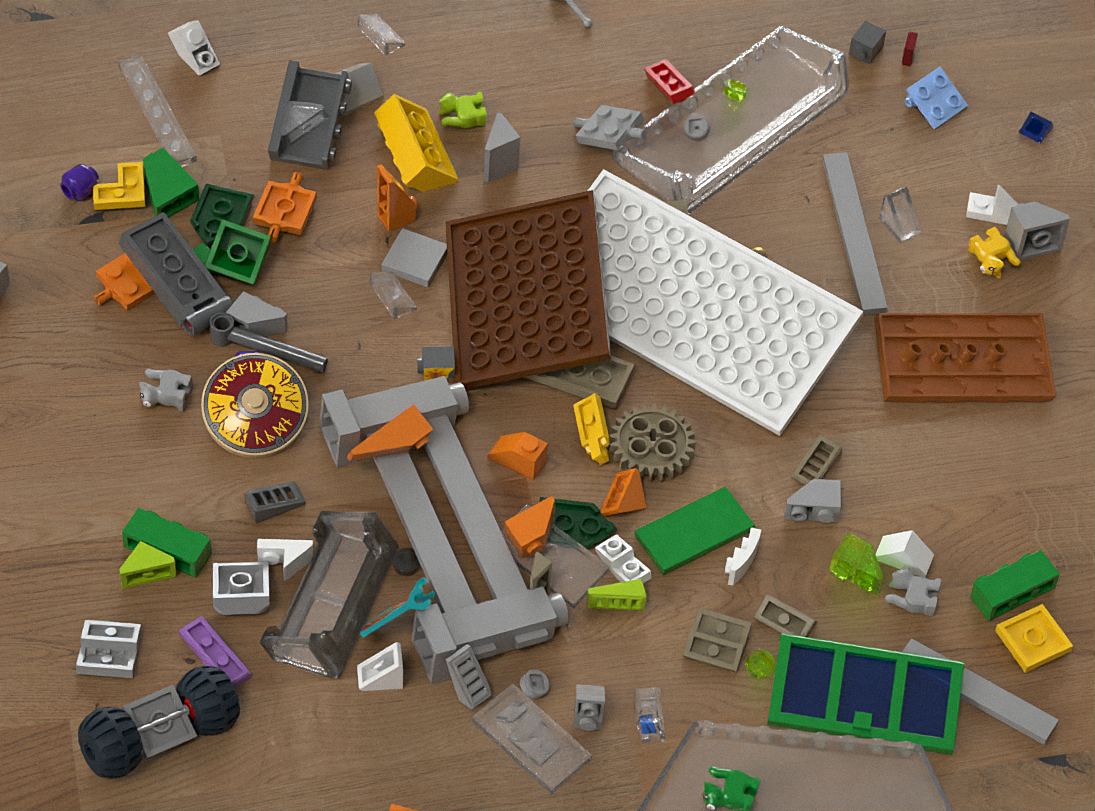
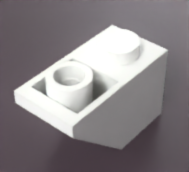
M199 20L187 22L168 33L178 55L198 75L220 65Z

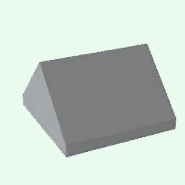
M361 63L345 69L348 71L349 79L352 80L351 92L346 94L344 102H347L345 115L384 98L371 63Z
M501 113L496 115L485 147L483 182L487 183L519 169L520 136Z

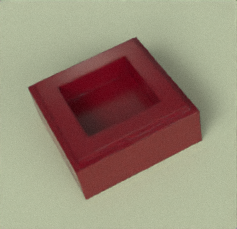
M908 33L902 65L911 67L918 33Z

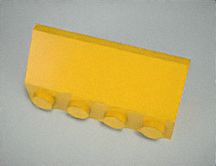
M393 94L374 112L378 121L377 125L383 132L386 139L385 143L391 150L394 157L393 161L402 175L401 180L407 187L424 192L455 184L459 181L426 108Z

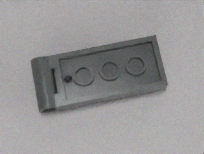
M164 212L122 233L118 244L177 323L183 326L188 335L193 336L210 327V320L213 315L226 313L232 306L233 301L225 294Z

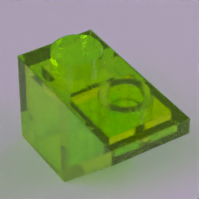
M847 533L832 556L829 571L835 573L839 578L847 579L857 584L865 591L878 595L884 576L873 546Z

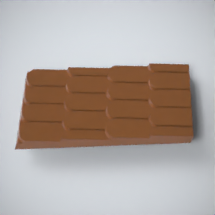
M878 313L874 318L884 401L925 403L926 401L1008 403L1009 401L1043 403L1045 401H1052L1056 397L1043 313Z

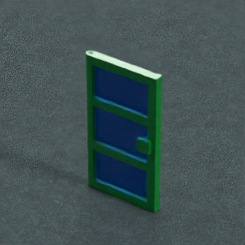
M781 633L767 725L953 755L962 677L965 668L964 662Z

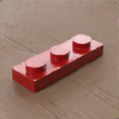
M666 59L645 68L647 78L673 104L683 102L688 97L695 95L693 86Z

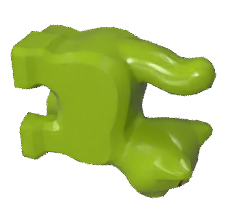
M477 92L473 96L465 95L461 97L446 93L440 99L439 115L443 116L452 112L457 113V117L442 119L441 124L443 126H457L461 128L486 126L487 113L485 107H482V92Z

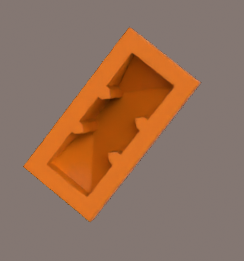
M633 468L616 473L600 513L605 517L647 508L639 470Z

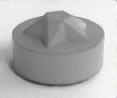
M692 115L686 120L684 130L691 140L699 141L707 137L710 126L704 116Z
M532 669L521 677L520 687L527 697L539 699L548 692L549 680L542 671Z

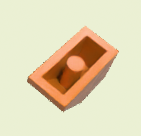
M526 432L500 436L487 454V458L534 480L547 462L548 443Z
M552 496L505 521L506 535L522 559L529 555L534 556L536 552H541L547 544L555 516V500Z

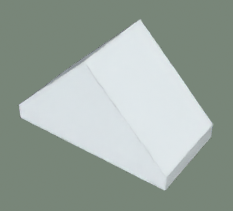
M911 530L883 536L874 560L898 569L907 567L912 574L926 577L934 554L915 532Z
M400 643L392 644L357 665L359 690L375 691L403 688V663Z

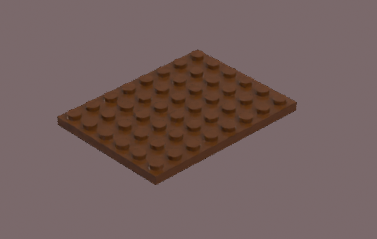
M593 190L446 221L455 383L460 382L465 389L611 359L596 200Z

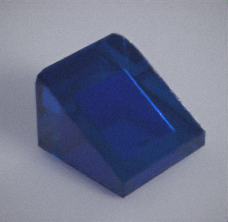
M1031 111L1019 133L1041 144L1052 130L1053 123Z

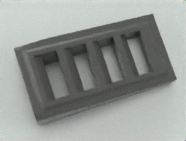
M294 481L258 488L244 493L245 504L255 523L305 505V500ZM291 491L295 498L289 499L287 492ZM281 495L284 501H279L277 496ZM272 499L274 503L270 504L268 500Z

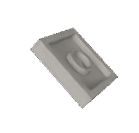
M402 228L381 264V271L428 287L447 255V244Z

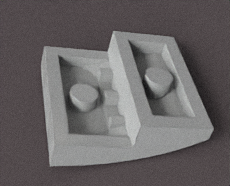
M85 620L81 634V648L76 663V674L133 678L140 641L141 624Z

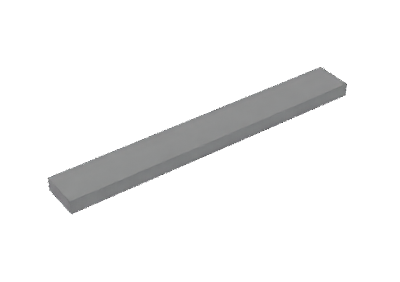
M847 152L823 154L822 162L860 310L863 311V315L887 313L888 307Z

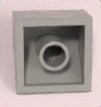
M1037 202L1018 204L1011 208L1004 237L1010 242V247L1020 260L1061 251L1070 217L1065 213Z

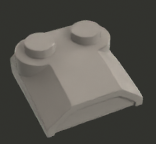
M268 561L213 563L214 609L223 615L260 614L269 608Z

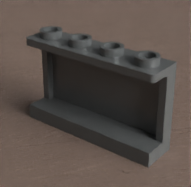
M289 60L268 147L270 160L329 170L330 162H334L336 158L337 148L334 147L335 140L340 139L342 125L339 124L341 116L345 117L347 102H344L345 96L350 94L352 88V80L349 79L347 70H342L341 75L300 68L298 61Z

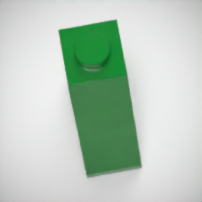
M164 148L152 152L143 158L144 177L154 217L164 212L170 218L199 201L198 183Z

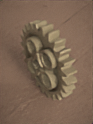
M642 404L641 411L632 407L631 414L624 411L622 419L616 418V424L611 427L609 437L610 453H614V461H620V469L627 466L629 467L628 470L637 468L641 478L644 474L648 476L649 481L653 479V475H657L660 481L663 480V474L673 478L674 470L682 473L683 466L688 467L690 459H693L696 441L694 440L695 432L690 431L691 423L684 424V415L676 418L677 410L667 413V406L665 405L661 410H657L656 404L652 405V409H647L646 405Z

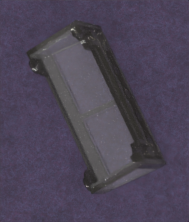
M320 512L313 526V535L319 544L279 629L276 626H269L263 633L260 644L272 660L328 678L340 679L399 547L376 512Z

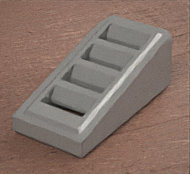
M466 644L446 659L458 700L473 709L492 695L489 684L470 645ZM465 660L467 661L465 664H463V665L460 666L459 668L457 667L458 665H460V664H461L462 662H464Z

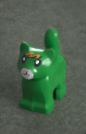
M711 766L709 773L715 778L725 779L724 789H721L709 782L704 783L705 789L701 795L707 808L715 810L718 807L724 806L730 810L750 811L761 779L750 777L741 770L719 769Z

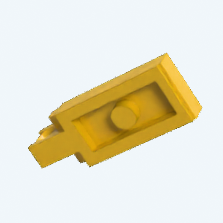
M594 393L575 403L573 407L582 447L586 449L587 454L591 455L593 461L595 460L599 465H603L609 461L606 447L610 445V438L601 398Z

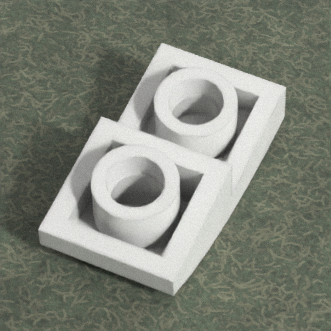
M751 528L749 538L743 537L741 548L735 547L733 558H727L725 573L729 574L728 585L733 586L750 568L758 550L761 536L760 529Z
M617 534L595 547V551L620 582L641 579L642 583H645L652 578L651 570L634 557L633 548Z

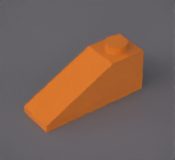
M381 164L377 166V216L387 230L391 232L415 222L418 205L415 198L409 196L402 185Z
M413 404L352 449L347 458L349 461L407 452L413 447L420 449L430 441L428 436L433 431V428Z

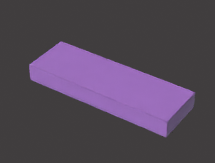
M203 616L179 630V635L204 665L223 670L229 676L235 688L251 678V672Z

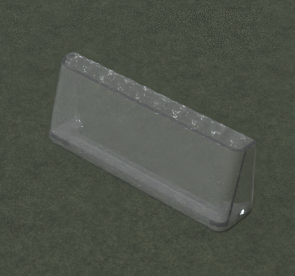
M780 26L694 89L695 95L688 97L683 102L674 103L640 129L647 131L645 140L630 138L619 150H612L614 161L663 201L686 200L690 214L845 97L849 88L845 53ZM702 115L707 119L710 131L706 138L694 141L686 135L684 124L690 116Z

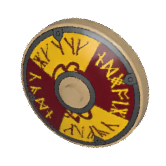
M249 353L227 360L211 374L203 390L201 408L207 431L223 449L241 457L264 458L285 450L299 437L306 424L309 402L307 390L301 377L289 364L271 355Z

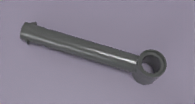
M217 313L210 320V339L216 346L225 347L235 342L313 369L314 372L323 373L326 369L328 358L322 353L318 355L234 326L232 316L227 313Z

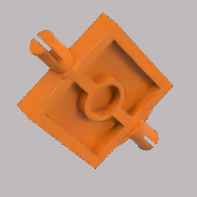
M294 172L290 183H277L268 180L253 215V224L270 228L268 235L271 236L272 243L277 241L281 231L302 235L317 199V192L299 186L303 179L301 173H298L297 176V172Z
M126 253L96 270V277L105 288V290L93 296L98 305L112 298L128 311L155 294Z

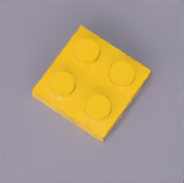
M1043 604L997 624L995 629L1025 673L1071 652L1073 648L1072 643Z

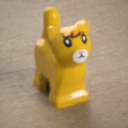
M992 227L986 231V234L990 237L985 241L979 235L970 238L968 251L974 253L982 263L980 267L982 273L1000 279L1001 270L1004 266V263L1001 261L1002 259L1007 257L1008 261L1014 266H1019L1021 261L1010 247V242L1000 235L996 227Z

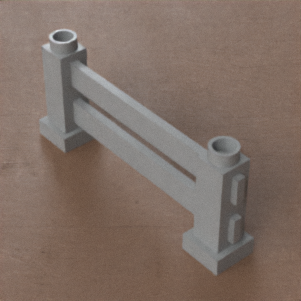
M445 376L349 400L346 399L343 390L322 394L319 427L337 468L357 463V460H348L347 455L349 452L413 404L433 428V431L428 436L430 441L424 447L494 600L476 604L408 451L373 457L431 590H434L436 593L435 599L437 603L429 605L424 610L416 609L411 639L430 684L452 679L446 659L466 644L471 646L476 659L480 660L553 639L555 628L568 624L567 606L560 593L547 595L543 586L531 590L527 589L455 434L453 427H455L456 416L466 414L469 411L468 396L462 383L449 385Z

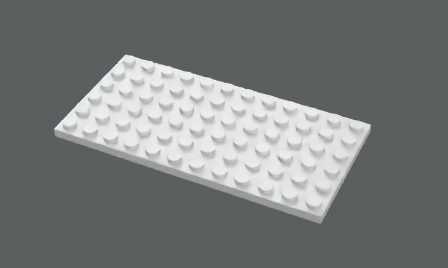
M603 169L588 191L593 190L596 200L609 340L780 436L863 317V311Z

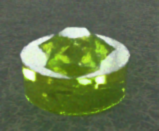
M727 80L723 87V93L732 100L743 101L747 96L748 88L740 81Z
M759 649L747 657L746 668L753 677L763 679L773 673L775 659L767 650Z

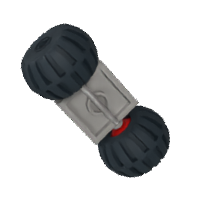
M201 666L183 675L176 689L174 685H171L126 704L121 708L104 707L94 710L86 716L78 729V742L82 755L90 769L99 777L114 779L126 776L138 766L142 757L146 760L197 737L196 733L203 736L218 735L230 729L240 714V702L235 690L236 688L229 676L220 668Z

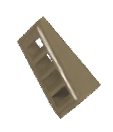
M819 434L792 473L791 478L804 486L810 480L800 475L802 471L813 476L814 479H823L842 454V447ZM821 449L822 451L828 453L830 455L829 458L822 455L818 451ZM815 456L825 462L824 465L813 460V457ZM810 464L820 471L817 473L808 468L807 465Z

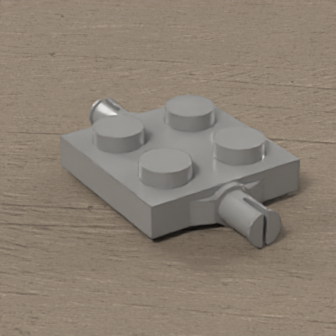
M601 105L591 118L583 119L576 117L573 121L575 128H581L575 135L577 142L580 144L619 150L630 138L645 140L647 137L645 129L637 128L644 120L640 111Z

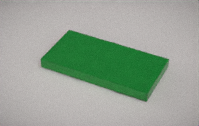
M725 486L635 530L634 536L661 573L665 575L750 533L751 528H755V524Z

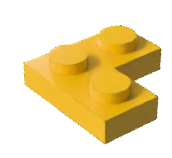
M143 162L117 163L118 183H104L93 186L94 210L145 207Z

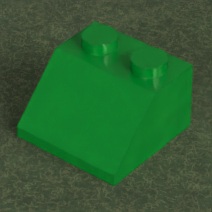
M222 219L205 267L206 269L254 285L272 243L271 236Z

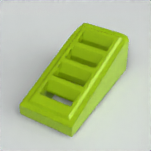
M636 579L589 588L586 604L588 608L645 610L647 597L642 580Z

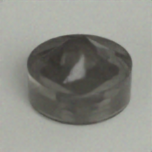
M402 548L394 554L393 568L398 574L410 576L419 570L420 562L414 549Z

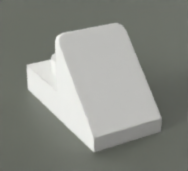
M1000 185L997 186L995 197L970 192L966 217L1007 225L1011 208L1018 205V203Z
M258 539V562L268 561L269 565L284 564V581H287L313 560V540Z

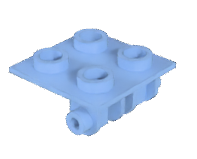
M941 66L906 89L908 95L906 96L905 104L908 107L917 106L933 129L968 106Z

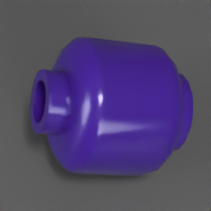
M77 164L62 175L60 187L68 199L82 201L93 194V186L98 184L99 176L93 167Z

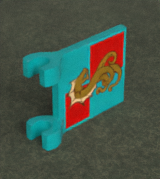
M421 578L418 580L408 597L366 622L360 632L362 638L408 609L424 610L431 604L430 600L434 598L436 593L434 590L428 594L422 592L423 588L421 586L428 582L427 579Z

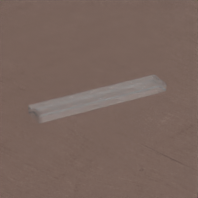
M139 54L118 61L119 68L161 147L181 166L196 162L197 157L142 55Z

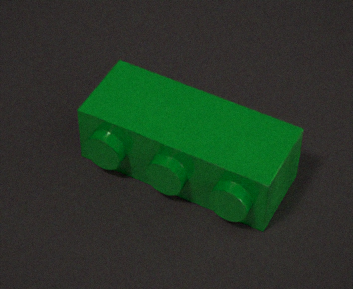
M139 507L122 531L125 548L133 551L139 542L142 541L174 557L176 570L194 578L198 576L212 554L211 538H208L204 533L194 532L185 528L179 522L169 521L153 511H146Z
M1042 550L1033 554L1027 553L1017 562L1011 565L1005 564L995 573L988 576L982 575L977 578L973 583L970 598L989 622L1055 589L1060 573Z

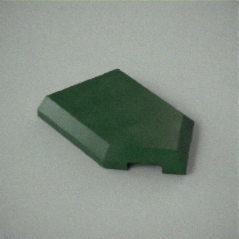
M205 184L190 223L207 247L213 245L222 219L240 226L243 225L254 194Z
M540 497L539 502H541V501H543V500H545V499H547V498H546V497ZM554 499L555 516L546 545L588 550L616 532L617 528L611 521L608 522L594 503Z

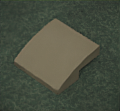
M699 607L692 630L689 633L683 657L737 672L752 623Z

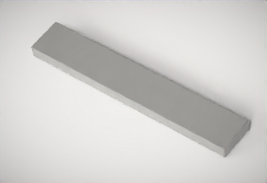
M912 638L902 651L948 659ZM913 664L907 665V669L949 692L950 670ZM964 668L960 693L962 700L1045 745L1057 726L1058 719Z

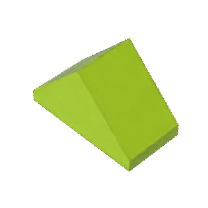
M140 541L119 569L122 589L176 577L174 557Z

